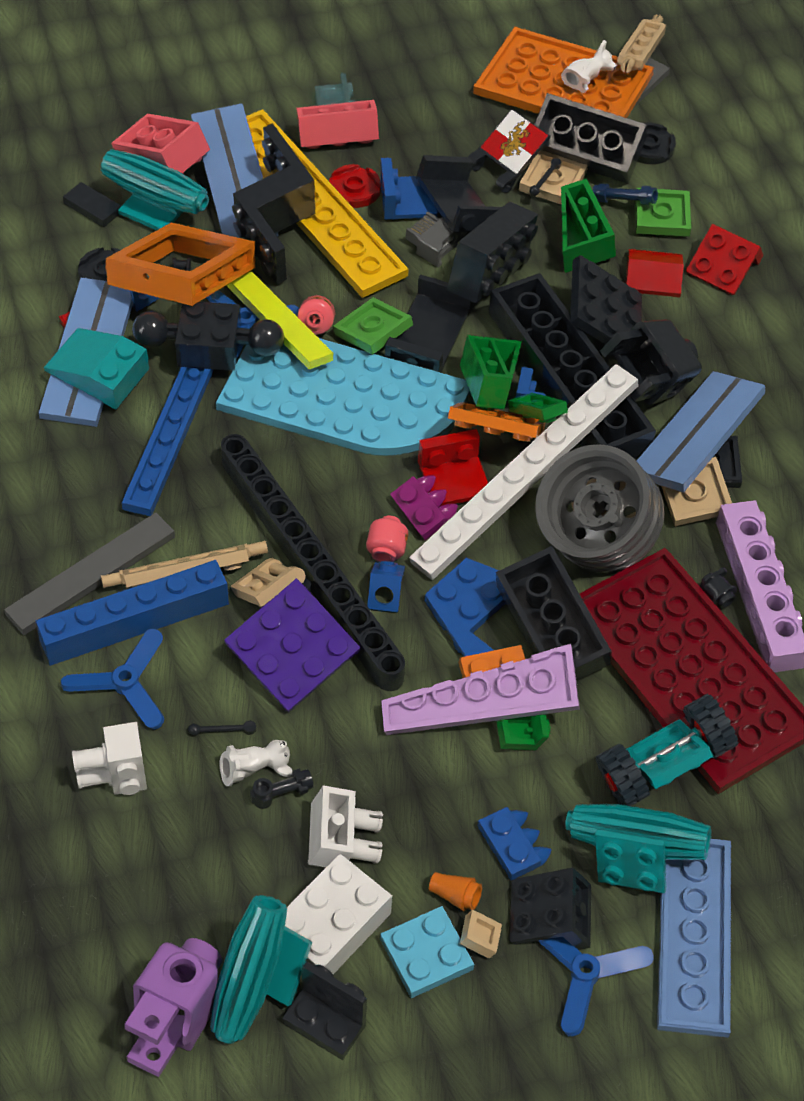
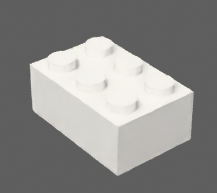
M339 854L287 907L285 926L313 942L306 960L314 966L320 964L334 974L391 914L392 895L343 855Z

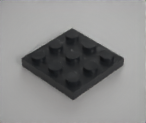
M581 255L572 260L571 324L606 345L617 333L630 331L636 323L642 321V294L638 290L625 284L615 275H611L597 266L596 263L589 261Z

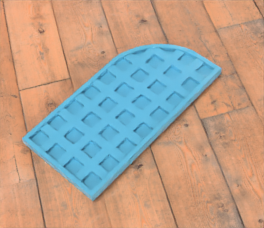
M320 339L334 353L333 361L310 370L284 344L276 354L271 356L258 355L250 348L249 344H246L235 365V371H232L216 401V410L365 454L388 456L419 450V440L447 435L455 427V420L448 419L450 407L460 402L467 403L471 392L464 379Z

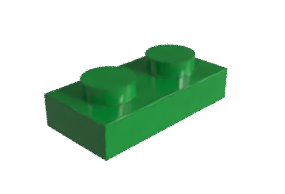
M529 393L508 400L510 412L520 414L523 418L539 419L541 423L553 422L557 420L556 416L568 413L566 401L536 393Z

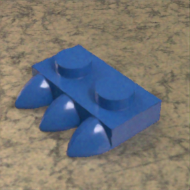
M506 807L478 820L477 827L509 879L513 880L542 866L548 860L551 849L547 847H532L540 831L532 828H520L525 823L528 812L521 810L510 811Z

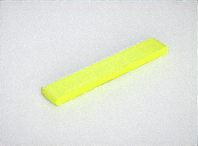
M251 270L226 285L260 320L270 319L281 326L284 332V345L308 370L333 361L334 353Z

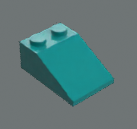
M77 328L45 365L44 371L101 400L106 405L117 409L149 370L147 349L123 336Z

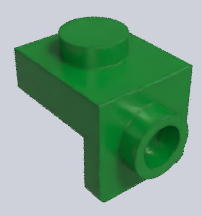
M546 714L496 721L501 749L537 750L550 735V722L546 719Z

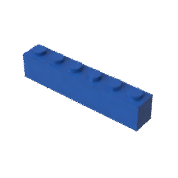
M213 560L35 620L39 639L51 666L144 634L149 629H159L229 605L228 585L217 560Z

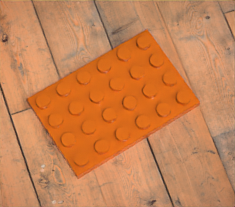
M514 27L475 83L473 94L539 114L547 93L627 118L653 77L654 67L644 65L642 70H631L626 73V70L623 72L621 65L617 64L618 57L612 55V60L617 65L616 69L613 71H600L598 76L587 85L589 89L585 93H581L579 90L564 84L561 74L574 61L583 58H593L597 50Z

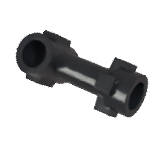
M299 768L292 771L291 778L272 783L266 778L256 780L253 784V789L250 790L252 804H255L258 808L265 809L272 805L273 797L295 790L300 795L308 793L309 789L314 788L311 774L308 769L301 771Z

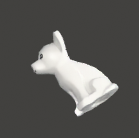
M604 40L593 58L576 60L565 68L561 74L564 84L579 90L581 93H585L589 89L587 85L598 76L600 71L615 70L617 65L613 62L611 53L605 49L607 41Z
M273 740L266 748L252 746L236 749L233 745L227 746L226 751L220 757L219 766L223 783L231 787L233 783L242 781L266 766L271 767L284 777H291L293 770L287 765L290 758L287 743L283 740Z

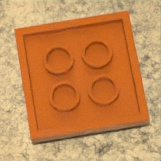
M460 402L451 406L448 414V419L455 420L454 425L469 429H472V426L475 427V425L484 426V432L501 435L504 431L513 433L512 438L530 442V439L537 438L544 432L545 423L539 422V419L523 418L520 414L497 409L484 410L475 404Z

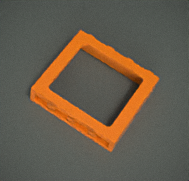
M171 222L107 257L105 266L107 285L193 306L255 268V242ZM173 251L210 259L191 271L154 263Z

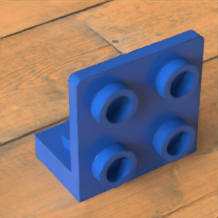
M381 158L380 182L384 219L423 218L426 212H430L437 217V208L417 181L416 176L398 177V169H393L392 159Z

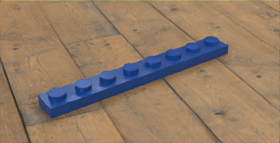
M181 367L123 498V510L146 516L153 514L214 369Z

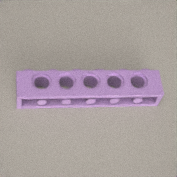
M756 500L721 505L716 524L763 660L774 673L804 668L802 617L799 611H795L792 589L785 583L783 564L776 558L774 539L772 536H768L764 512H760Z

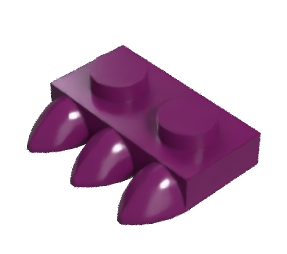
M434 475L423 476L418 479L413 476L390 494L424 540L431 537L456 514L458 507L457 504L440 506L446 497V490L440 489L429 492L435 483L436 477Z

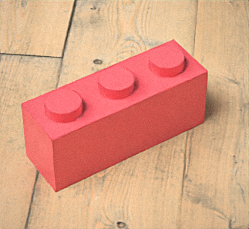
M374 100L297 108L301 147L316 149L321 147V145L343 146L347 142L357 141L365 144L379 139L377 108Z

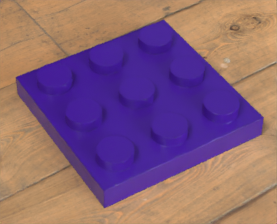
M297 578L224 640L225 644L288 713L357 654L361 648Z

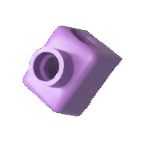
M189 938L182 948L168 942L163 943L158 948L133 985L134 1010L125 1023V1030L139 1036L128 1054L127 1062L160 1077L177 1047L187 1051L192 1050L212 1015L215 990L218 982V969L223 962L222 956L213 946L200 939ZM180 1009L185 1011L184 1016L177 1014ZM155 1052L160 1055V1058L151 1061L147 1056Z

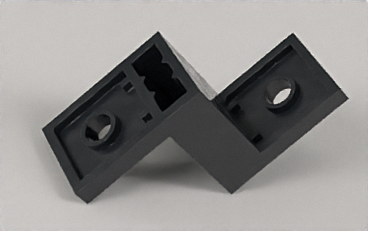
M272 123L263 127L264 140H262V146L265 150V157H263L264 165L269 172L274 174L234 192L232 211L236 220L233 226L237 235L240 238L244 237L246 240L255 242V257L257 256L261 261L264 273L268 277L271 276L276 284L287 280L285 247L275 233L315 214V180Z

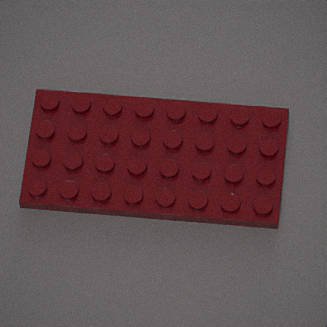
M666 547L579 593L612 651V666L663 728L679 719L689 727V722L686 720V715L683 711L684 706L705 694L712 695L714 700L718 701L719 707L724 709V714L726 717H729L730 724L735 729L738 745L715 759H708L697 767L698 771L717 794L722 793L804 744V706Z

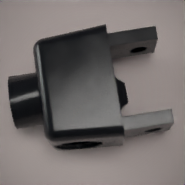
M668 319L638 322L630 331L617 333L600 350L604 358L614 356L621 368L638 379V387L630 396L634 402L644 400L648 405L676 396L702 370L695 345L690 340L683 338L674 324Z

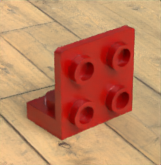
M712 224L691 260L687 273L731 295H735L752 263L759 265L764 255L761 246Z
M477 429L419 440L418 464L422 475H434L436 477L435 483L429 492L440 489L447 491L446 497L440 506L470 501L488 484L478 457L480 436Z

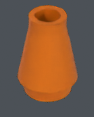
M435 872L429 883V892L437 894L462 911L466 909L474 910L481 898L482 884L477 883L475 878Z

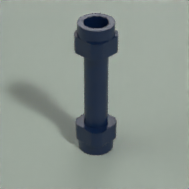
M609 184L594 185L593 192L600 203H608L609 199L640 200L641 205L655 204L658 198L657 188L651 186H642L641 190L610 188Z

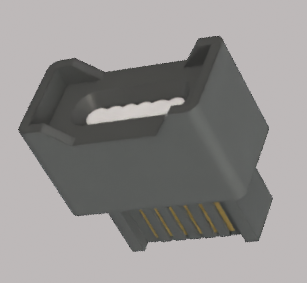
M426 212V215L416 224L406 229V240L417 246L416 254L436 267L442 265L441 259L454 247H457L458 242L467 235V232H452L443 217L439 219L430 212Z

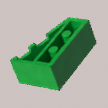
M587 178L561 186L562 246L565 273L572 271V260L579 255L594 263L616 257L615 234Z
M467 335L460 368L476 406L484 410H493L494 408L505 409L522 341Z

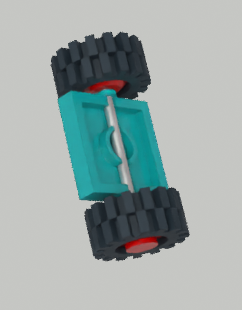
M705 694L684 706L683 711L686 715V720L689 722V727L679 719L627 749L619 743L596 756L597 766L602 772L601 775L606 780L608 788L612 790L614 797L617 798L620 805L632 806L648 797L650 793L648 786L645 784L646 780L657 789L671 783L685 772L699 767L708 759H715L738 745V737L735 734L734 727L730 724L729 717H726L724 709L719 707L718 701L714 700L712 695Z

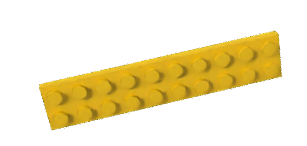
M263 109L246 116L263 179L274 174L269 172L264 165L263 157H265V150L262 146V140H264L263 127L273 123L315 180V214L296 224L362 298L408 277L409 269Z

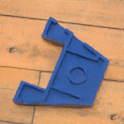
M468 558L464 559L425 594L424 600L442 629L446 630L454 641L453 645L458 653H461L463 657L494 651L473 633L506 604L497 588L496 572L499 570Z

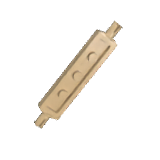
M656 14L651 20L642 19L619 53L617 64L621 65L623 72L626 70V73L631 70L643 69L665 34L666 24L662 23L663 17L661 15L658 17V14Z
M266 541L248 545L246 543L244 545L119 570L117 573L101 575L102 585L105 588L122 584L126 585V587L132 586L133 588L213 560H217L219 567H223L224 570H234L242 567V562L249 561L248 558L250 556L268 553Z

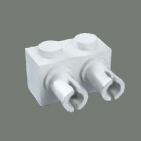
M137 722L103 727L105 743H102V747L72 751L79 789L105 783L113 786L114 795H132L140 790L147 789Z
M322 786L311 802L308 864L327 867L339 854L348 860L351 858L376 864L379 863L382 850H378V848H382V842L354 838V828L379 833L383 819L378 818H382L383 813L381 811L355 808V791Z

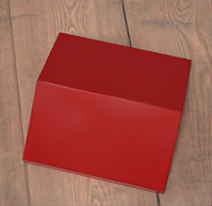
M628 249L626 284L635 288L641 294L680 298L684 267L683 254Z

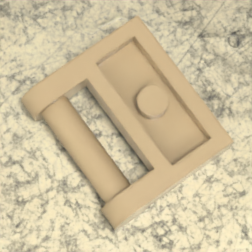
M269 558L230 587L237 597L262 607L296 578L303 583L305 572L296 566L287 567L282 565L279 560Z

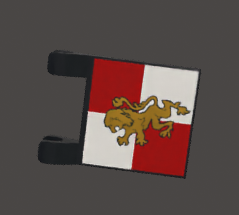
M511 109L483 144L468 156L474 162L472 170L479 171L486 158H490L507 171L496 181L500 190L507 194L512 190L520 174L550 140L551 136Z

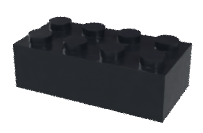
M547 93L535 122L537 127L551 136L550 140L541 149L542 151L588 165V171L627 184L630 181L647 138L646 124Z
M509 201L462 238L457 245L447 290L474 303L480 301L484 296H489L491 290L497 285H502L510 274L513 275L522 264H526L532 254L530 244L538 231V226L536 225L538 214Z
M553 546L496 572L497 588L533 654L571 644L576 681L611 665L612 651Z

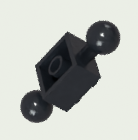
M198 302L191 306L182 303L179 323H168L162 314L155 311H146L135 319L132 328L136 341L147 348H156L161 346L167 339H176L177 367L235 371L239 344H249L250 348L261 356L276 354L284 344L283 329L273 320L262 319L255 322L250 328H241L240 304Z

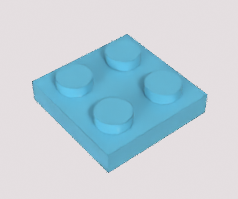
M443 906L380 933V940L410 998L474 970V963L466 948L460 945L461 939Z

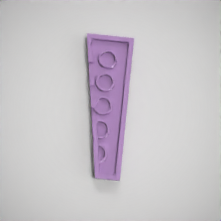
M571 644L531 655V658L515 663L513 661L501 664V667L485 672L481 670L471 673V676L462 679L444 681L430 688L424 687L381 700L384 732L386 735L579 710Z

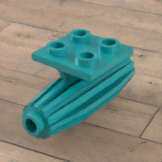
M110 149V151L106 152L101 162L100 170L104 176L128 192L133 193L118 210L119 214L152 229L158 230L171 222L174 223L183 212L198 214V212L204 211L208 205L209 197L205 188L181 172L149 158Z
M619 804L576 805L573 811H568L566 817V830L570 831L572 838L596 846L598 882L665 893L667 889L665 860H706L710 849L711 826L669 812Z
M256 895L252 898L233 933L218 978L210 1028L215 1033V1037L224 1043L231 1044L237 1040H243L262 1007L266 995L271 996L286 1006L292 1004L302 975V966L307 960L313 943L285 926L286 905L271 896Z

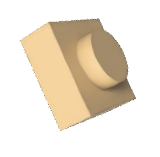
M472 909L465 916L460 945L490 959L497 953L502 924Z

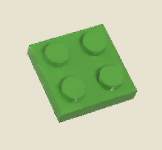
M657 189V202L650 205H641L640 200H635L637 234L690 237V191Z
M373 297L333 325V330L336 336L373 355L385 346L389 337L396 338L413 326V321L410 315Z

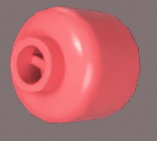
M310 296L301 304L297 317L315 335H320L331 328L335 318V309L330 300L324 296Z
M387 515L374 520L370 525L366 541V548L372 558L379 562H394L396 559L401 558L406 549L408 529L395 516Z

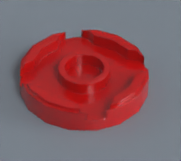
M357 164L345 165L336 169L331 174L329 182L353 208L366 207L374 203L380 196L381 182L379 175L369 167L364 169L360 168V165Z

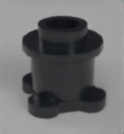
M724 567L704 576L700 584V588L714 604L722 609L735 601V594L737 592V587L735 585L731 586L724 578L727 574V570Z

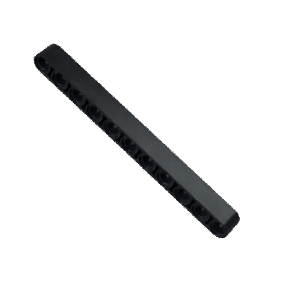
M231 434L223 438L221 441L222 465L291 564L305 572V577L313 584L311 592L318 602L361 647L356 655L376 684L385 691L398 690L404 683L405 659L249 442L239 434Z

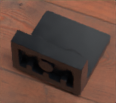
M572 867L512 880L510 941L514 945L563 936L578 950L591 948V884Z
M306 961L302 966V991L283 1016V1024L343 1060L366 1026L367 998L364 992L352 983H346L345 985L334 978L333 973L320 964L314 966Z

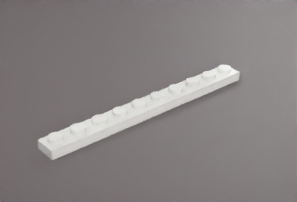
M615 364L567 409L568 413L562 414L419 547L409 557L411 564L431 580L435 579L541 479L559 458L576 446L638 387V379Z

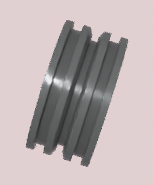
M587 445L566 453L546 472L536 496V517L545 538L572 563L588 571L608 573L619 571L635 564L652 549L662 530L664 503L656 483L632 456L621 449L608 445ZM590 479H596L595 483L586 485ZM620 481L625 482L626 487L619 491ZM574 502V511L568 512L569 504ZM606 510L607 513L602 516L601 514ZM636 512V515H635L634 517H632V518H627V517H626V516H628V515H630V514ZM609 531H613L616 534L615 541L611 543L609 542L612 533ZM586 533L583 539L577 538V536Z

